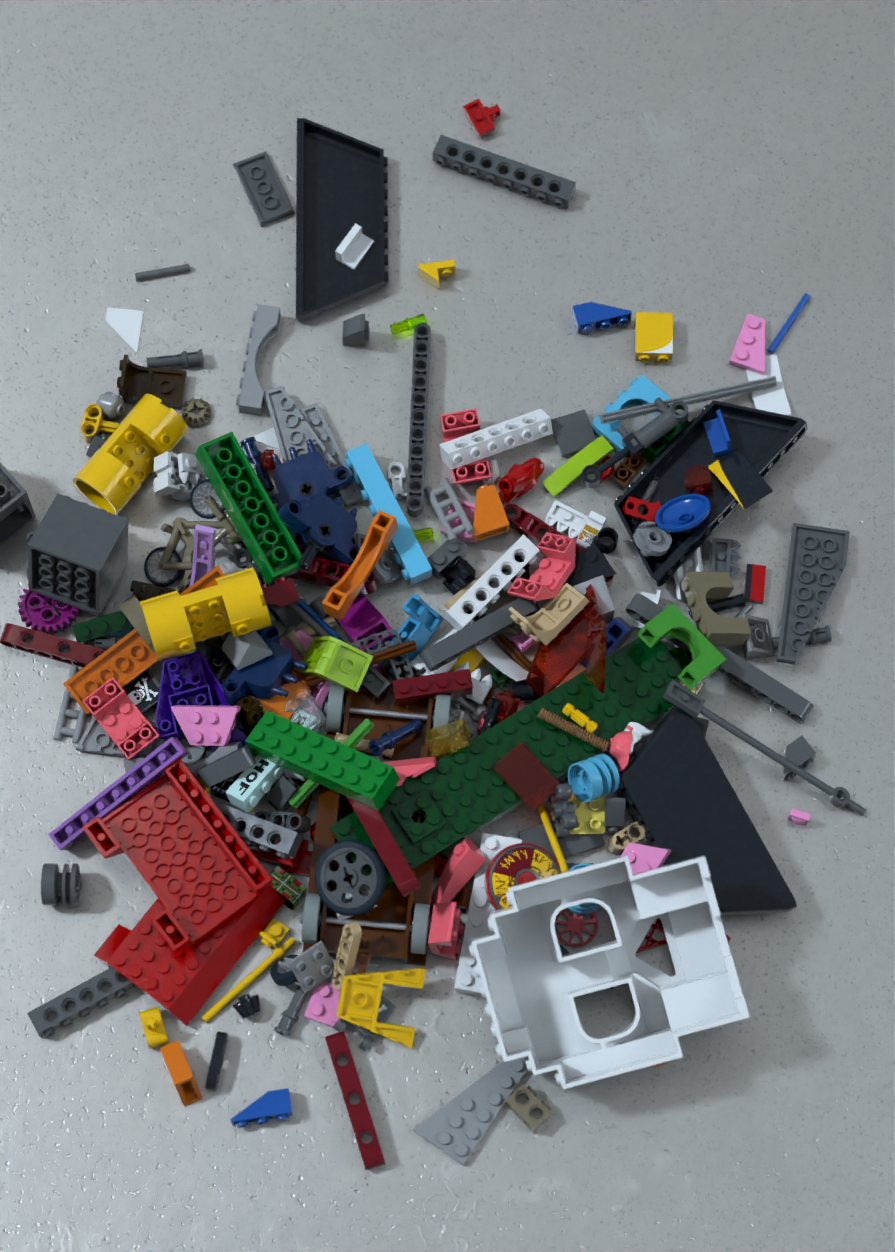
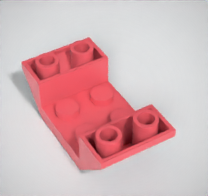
M477 408L440 415L444 443L480 430ZM486 458L450 470L454 485L492 478L489 462Z
M546 532L537 546L544 557L529 580L517 577L507 593L533 601L555 598L575 568L576 540L571 537Z
M113 677L82 700L128 760L132 759L160 737Z
M456 902L434 904L428 940L431 953L457 960V955H460L462 948L460 935H464L465 923H462L460 909H458Z

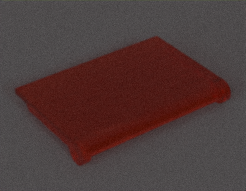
M522 742L515 746L493 767L533 811L556 791L557 785H560L558 780Z

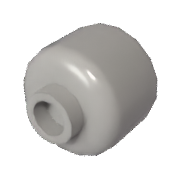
M105 392L97 399L96 405L101 407L102 413L106 417L116 419L125 411L124 400L119 395Z

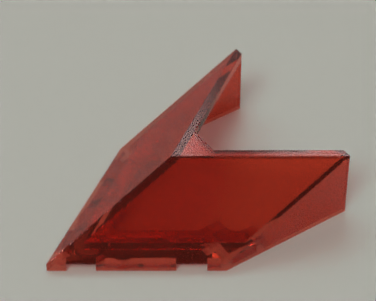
M591 584L585 589L587 592L584 596L590 602L547 646L541 641L539 643L526 682L540 697L555 689L582 661H589L585 676L601 693H605L607 628Z

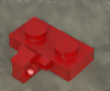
M477 99L463 106V110L479 138L495 131L494 118L501 115L498 104L488 108V106L484 107L480 99Z
M302 840L299 847L301 852L295 868L281 865V868L291 875L310 877L312 851H308L309 840Z

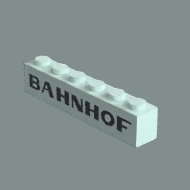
M300 708L289 719L317 733L321 730L317 717ZM257 756L255 758L256 764L244 770L226 791L230 803L249 813L258 804L263 795L270 790L276 780L282 776L286 768Z

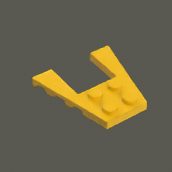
M426 968L343 975L336 1016L412 1048L415 1033L414 1027L378 1022L377 1015L383 983L423 989Z

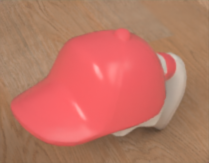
M630 722L624 731L617 733L610 739L609 753L617 759L618 773L626 768L629 754L633 751L634 744L642 736H650L653 730H648L639 723Z

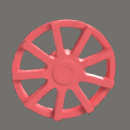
M568 908L558 913L555 919L556 926L557 924L566 925L567 928L557 934V938L565 945L581 947L591 942L595 937L598 921L594 912L589 913L593 920L587 921L582 920L585 915L577 917V914L574 912L573 917H571L565 911ZM563 913L568 919V921H561L557 919L559 915ZM594 923L593 932L585 928L584 925ZM570 931L571 934L567 942L561 935ZM581 931L590 934V938L584 941ZM574 934H578L581 943H571Z

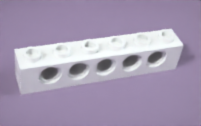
M538 409L439 444L442 461L452 470L553 434L551 418L542 409Z
M522 535L443 617L457 631L474 623L473 619L476 616L481 617L487 611L486 606L489 603L493 605L500 598L499 593L502 590L506 592L511 587V581L514 577L520 578L526 571L524 567L527 564L531 566L538 559L536 555L540 550L525 535ZM514 556L521 557L523 562H517ZM502 569H507L510 575L503 574ZM489 582H495L497 584V588H492L489 585ZM476 595H482L485 601H479ZM463 608H470L472 614L465 613Z

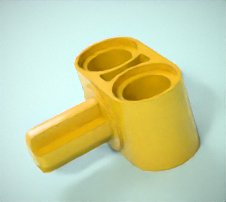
M91 404L85 409L80 431L83 440L91 444L94 435L100 434L101 431L113 433L120 424L104 421L101 407ZM94 413L98 414L97 417H90ZM89 430L94 431L92 434H86Z
M159 1007L139 1012L149 1048L169 1043Z

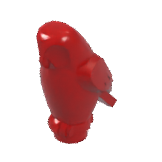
M531 458L523 464H514L508 474L504 475L498 482L500 490L498 495L502 503L510 504L515 498L524 495L538 483L537 479L544 471V464L540 459Z

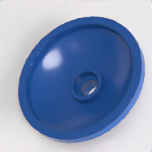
M700 494L678 496L659 508L655 515V521L661 530L678 533L688 531L701 524L707 518L711 510V504L707 497Z

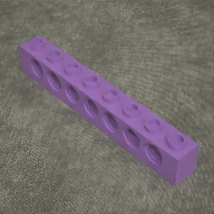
M171 737L48 835L59 850H67L86 835L82 829L84 825L97 816L102 820L164 774V768L178 758L183 759L189 753L177 738Z

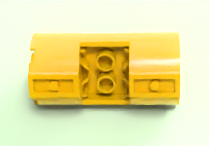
M145 394L101 448L94 453L73 478L74 483L72 485L83 497H86L98 508L118 515L141 488V483L154 469V457L167 451L171 452L188 432L186 430L188 426L183 418L172 407L169 409L166 405L162 404V400L158 397Z
M253 567L216 578L217 585L180 596L177 590L141 601V608L158 661L196 649L195 642L204 641L217 635L232 632L233 637H237L272 626L262 588Z

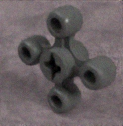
M570 784L557 785L556 793L550 794L548 798L552 819L554 821L558 820V823H555L553 826L557 838L568 837L570 829L577 827L574 804L572 801H568L572 797V787Z

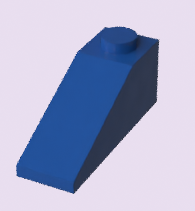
M621 617L614 618L579 662L588 669L614 653L635 629Z

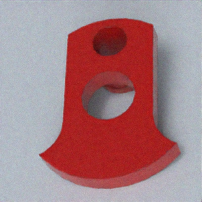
M630 496L623 505L622 511L627 516L656 523L655 515L661 504L659 501L651 503ZM645 506L648 513L646 515L640 514L638 507Z

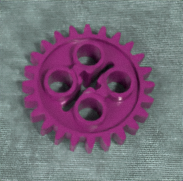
M23 589L24 595L19 596L21 602H18L20 608L18 612L22 615L21 620L25 622L26 627L31 626L33 630L37 628L40 632L46 630L47 634H50V631L53 630L57 634V629L60 628L64 632V626L71 627L70 620L76 622L74 615L80 614L79 608L68 604L64 607H59L63 602L27 589ZM34 604H39L37 607H32ZM47 616H52L50 619H45Z

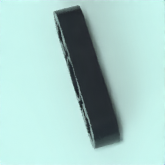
M217 1032L206 1079V1089L215 1091L217 1089L228 1033Z

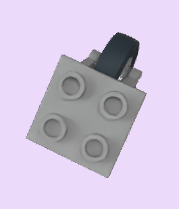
M319 941L300 955H287L276 961L271 967L270 974L277 985L288 986L295 983L301 987L305 994L332 976L334 963L323 942Z

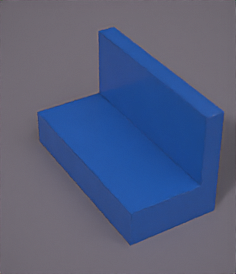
M720 409L716 410V419L703 422L714 457L732 451L731 441Z

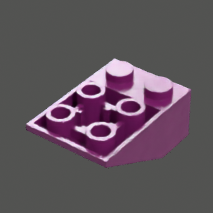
M364 594L354 600L342 621L334 618L351 643L392 629L386 619ZM388 633L387 638L381 639V636H378L380 641L386 642L391 641L395 635ZM369 640L367 642L368 649L371 650L377 641ZM361 642L360 645L362 647L357 649L367 653L363 647V642Z

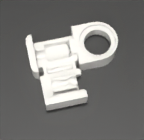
M400 462L390 463L387 469L386 481L396 500H404L407 497L403 486V481L406 478L405 469ZM393 467H397L400 469L401 473L399 475H393L390 469Z

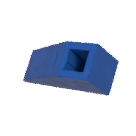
M593 302L572 306V317L577 333H589L595 329H607L612 325H624L631 321L632 312L630 310Z
M289 1089L268 1091L231 1119L232 1125L240 1128L248 1126L250 1122L265 1124L269 1122V1119L276 1118L277 1121L289 1119L288 1116H293Z

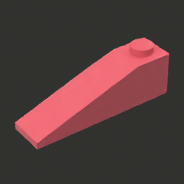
M434 756L387 761L384 763L395 768L400 778L396 785L398 787L402 785L408 776L414 778L436 765V758Z
M464 838L450 854L432 893L431 915L434 904L450 902L487 860L472 838Z

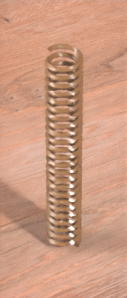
M542 708L537 717L542 718L545 722H551V725L553 724L559 727V729L562 728V730L565 729V732L567 731L570 735H576V738L579 736V739L584 740V742L587 741V743L590 742V745L593 743V746L595 748L598 747V749L601 748V751L604 749V752H606L611 744H608V741L606 742L603 738H597V735L595 736L589 733V731H583V728L575 726V724L572 725V722L569 724V721L564 720V718L561 719V716L558 718V715H556L555 717V714L550 713V711L547 712V709L544 711V708Z

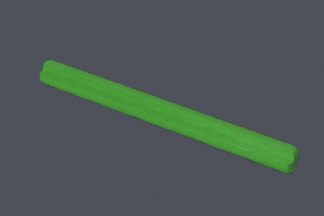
M366 718L342 744L354 749L374 727L373 722ZM308 779L289 799L290 805L298 808L318 787L319 783Z

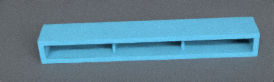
M367 443L346 451V459L344 460L348 470H352L355 484L360 485L362 498L364 501H368L372 517L376 516L379 510L396 517L398 530L388 544V548L393 549L395 553L393 554L394 560L397 565H401L404 579L409 580L410 584L414 585L432 577V568Z

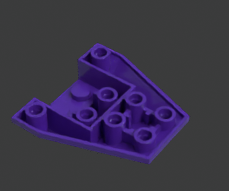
M201 651L163 661L155 718L157 732L160 735L159 739H170L171 737L187 739L171 710V706H232L226 703L223 687Z

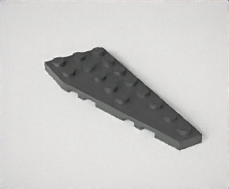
M793 523L776 662L796 664L845 569L850 531Z

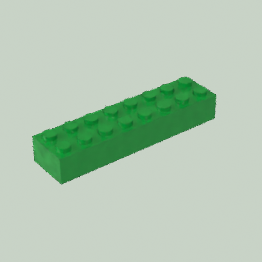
M233 432L200 445L195 456L266 583L270 585L277 578L287 577L300 571L298 562L302 555L285 524L280 519L276 508Z
M268 710L245 740L253 754L377 811L380 810L400 780L394 767Z

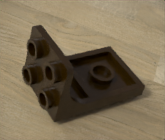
M124 354V358L120 360L119 364L121 377L117 378L119 396H122L124 403L137 404L145 394H151L161 399V403L168 407H183L187 371L143 367L130 361L129 356Z

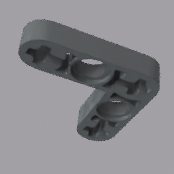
M388 629L352 642L349 645L360 648L362 647L360 643L363 642L365 651L371 655L400 645L402 641L396 630ZM388 633L395 635L394 643L386 641L383 643L385 647H381V641L378 636H381V639H385L388 637ZM371 639L378 643V647L375 650H370L367 647V642ZM407 654L403 655L400 662L389 659L396 680L404 678L399 677L401 669L400 667L396 669L395 665H401L406 662L407 666H403L405 672H409L407 678L413 677V671Z

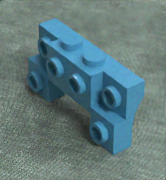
M412 594L401 608L409 617L398 630L402 644L411 640L416 642L417 650L407 653L409 662L416 658L444 620L440 614L415 594ZM381 641V647H385V645L383 644L384 642H382V641ZM377 642L375 643V645L372 647L371 650L377 649V647H378V643H377ZM403 655L392 659L394 661L400 662L403 658ZM389 660L380 662L377 665L383 668ZM391 668L388 674L395 678V675Z

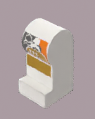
M591 510L585 525L577 537L576 544L587 548L596 542L599 531L606 525V518Z

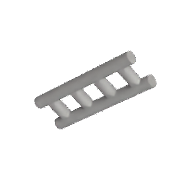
M443 478L441 480L442 486L432 490L431 486H427L424 491L450 542L455 543L457 542L456 535L464 531L471 535L475 530L448 478ZM447 492L449 498L439 503L436 497ZM453 505L456 511L445 515L443 509ZM460 518L462 524L452 529L449 522Z
M71 665L68 679L77 673V666ZM65 688L53 739L60 741L62 735L73 737L72 743L78 744L87 714L81 707L80 711L68 709L70 699H74V697ZM66 716L78 718L75 729L64 727Z

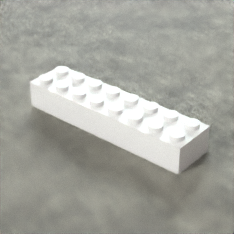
M483 833L480 850L487 860L475 873L454 992L482 997L480 991L482 979L476 976L474 966L477 961L476 957H471L469 946L472 944L471 941L473 939L495 934L494 931L490 932L487 922L490 914L496 910L492 907L486 894V870L493 857L499 851L510 845L522 843L521 839Z

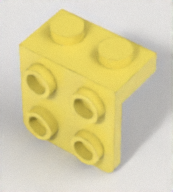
M572 792V797L568 801H572L574 804L577 827L570 829V834H603L605 832V796L584 803L579 801Z

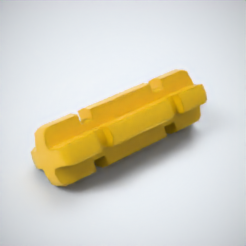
M567 703L562 712L567 716L570 715L572 720L582 727L585 726L587 731L593 733L598 724L593 720L590 721L588 716L578 709L575 710L572 704Z

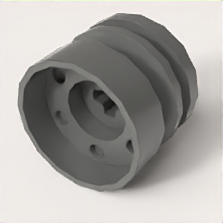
M44 863L41 875L42 904L57 905L59 896H62L64 905H68L70 897L72 906H77L82 890L79 864H72L70 873L69 864H64L63 871L60 872L57 863Z

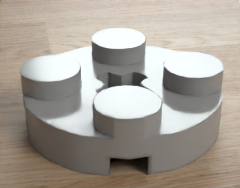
M651 521L641 523L633 534L636 545L646 557L666 554L672 543L670 533L661 530L656 526L655 522Z
M389 548L385 549L372 570L380 584L392 583L401 575V571L399 572V566L401 565H397L393 557L395 553Z

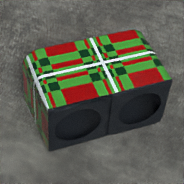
M277 865L269 873L272 878L270 885L286 900L284 905L294 911L305 896L307 887Z

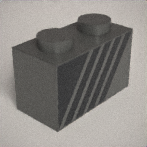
M448 539L427 558L432 568V574L438 580L457 563L458 556H461L462 559L466 556V547L458 539L455 543H451Z

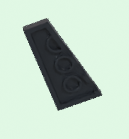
M594 542L575 556V568L564 585L568 583L571 586H575L602 575L604 578H607L617 573Z

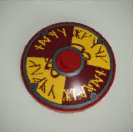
M530 843L510 845L499 851L487 867L485 890L488 900L495 910L511 907L513 905H508L505 894L509 892V887L561 873L560 866L556 859L540 846Z

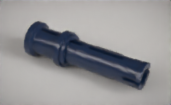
M255 437L246 438L240 442V446L244 449L249 462L255 464V473L265 491L270 492L275 487L261 459L262 452L256 446Z
M416 718L392 733L385 732L379 739L371 740L369 742L371 752L375 756H380L383 751L393 749L399 741L422 730V722Z

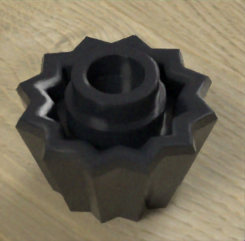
M249 993L239 997V1002L233 1005V1008L242 1018L249 1017L260 1011L259 995L250 996Z

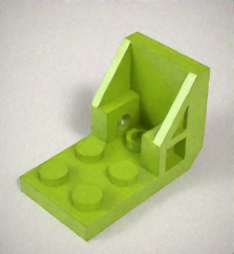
M331 636L313 637L302 661L308 667L306 670L299 669L298 672L303 675H316L328 682L358 692L373 656Z

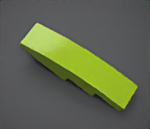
M601 435L570 458L543 481L542 484L556 498L569 485L572 486L582 477V471L586 466H597L614 448Z

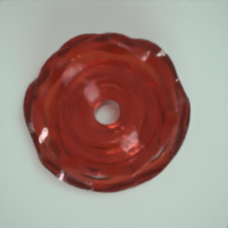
M273 449L264 450L260 458L263 467L268 471H274L275 469L272 459Z

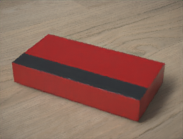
M747 564L744 590L746 602L763 603L765 565Z

